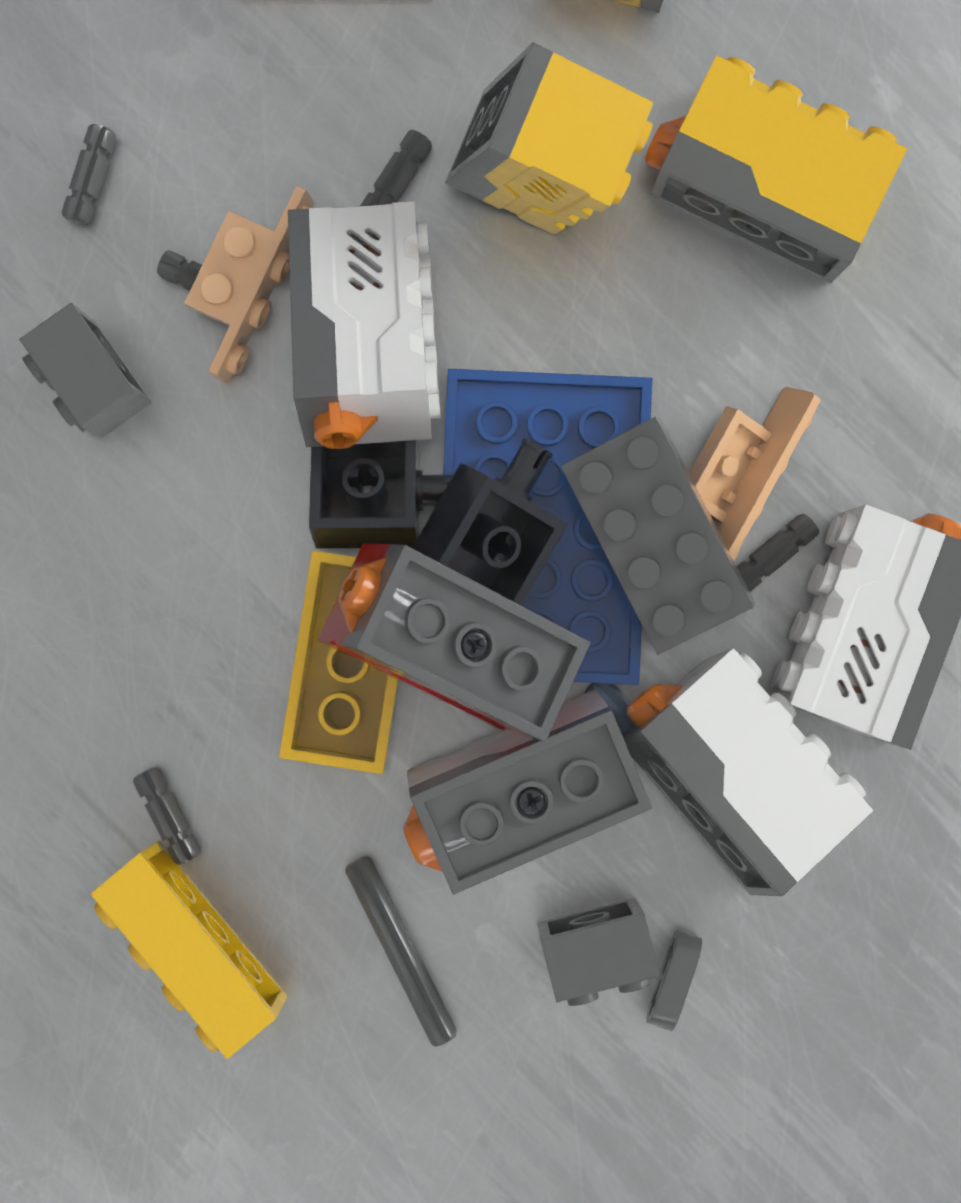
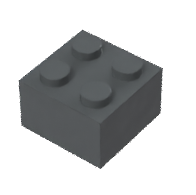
M69 303L19 339L28 352L22 358L23 362L39 383L46 382L53 391H56L59 397L52 402L71 427L76 425L82 432L89 430L103 438L152 403L95 321L73 303Z
M636 898L537 923L556 1003L567 1000L569 1006L587 1004L599 998L598 992L618 987L621 993L638 991L650 985V978L660 976L645 914Z

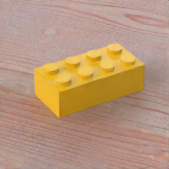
M312 550L279 758L383 774L387 767L400 680L317 640L356 557Z
M157 841L136 855L90 894L97 902L94 905V910L98 917L110 929L115 930L118 927L131 943L128 946V951L132 958L144 970L148 971L152 968L164 983L161 989L166 999L178 1011L182 1012L185 1009L198 1024L195 1028L198 1037L210 1051L215 1053L219 1050L228 1059L278 1017L288 998L286 993L180 865L173 862L169 852L160 841Z

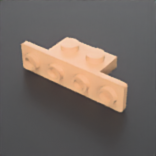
M296 186L275 231L228 210L184 302L190 309L229 326L209 368V373L224 383H228L233 374L239 375L243 370L250 353V348L246 345L254 328L261 329L269 316L272 302L268 299L276 282L283 283L290 272L288 210L312 208L314 204L308 191L299 186Z
M785 387L763 426L739 409L726 406L689 472L734 561L754 521L762 513L764 503L775 483L785 471L788 460L801 436L812 422L813 415L821 402V398L812 392Z

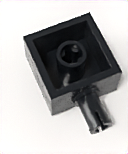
M523 438L521 441L522 444L502 479L496 477L494 480L460 463L412 549L519 605H522L568 525L531 502L533 498L529 496V493L553 454L543 450V447L526 438Z
M418 440L354 444L343 449H332L325 446L311 447L309 530L315 548H361L363 543L406 545L412 548L419 536V511H423L424 506L437 505L453 475H423V470H419ZM363 486H373L369 492L362 493Z

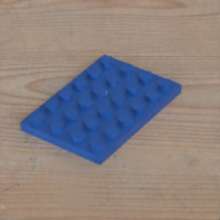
M448 369L443 475H454L460 463L494 480L496 477L502 479L521 446L523 438L543 447V450L553 454L529 496L533 498L531 500L532 503L568 525L521 606L591 642L573 682L639 685L642 624L561 466L651 419L653 378Z

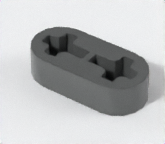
M676 930L673 934L660 970V976H658L651 996L646 1023L669 1031L674 1030L699 961L702 938Z

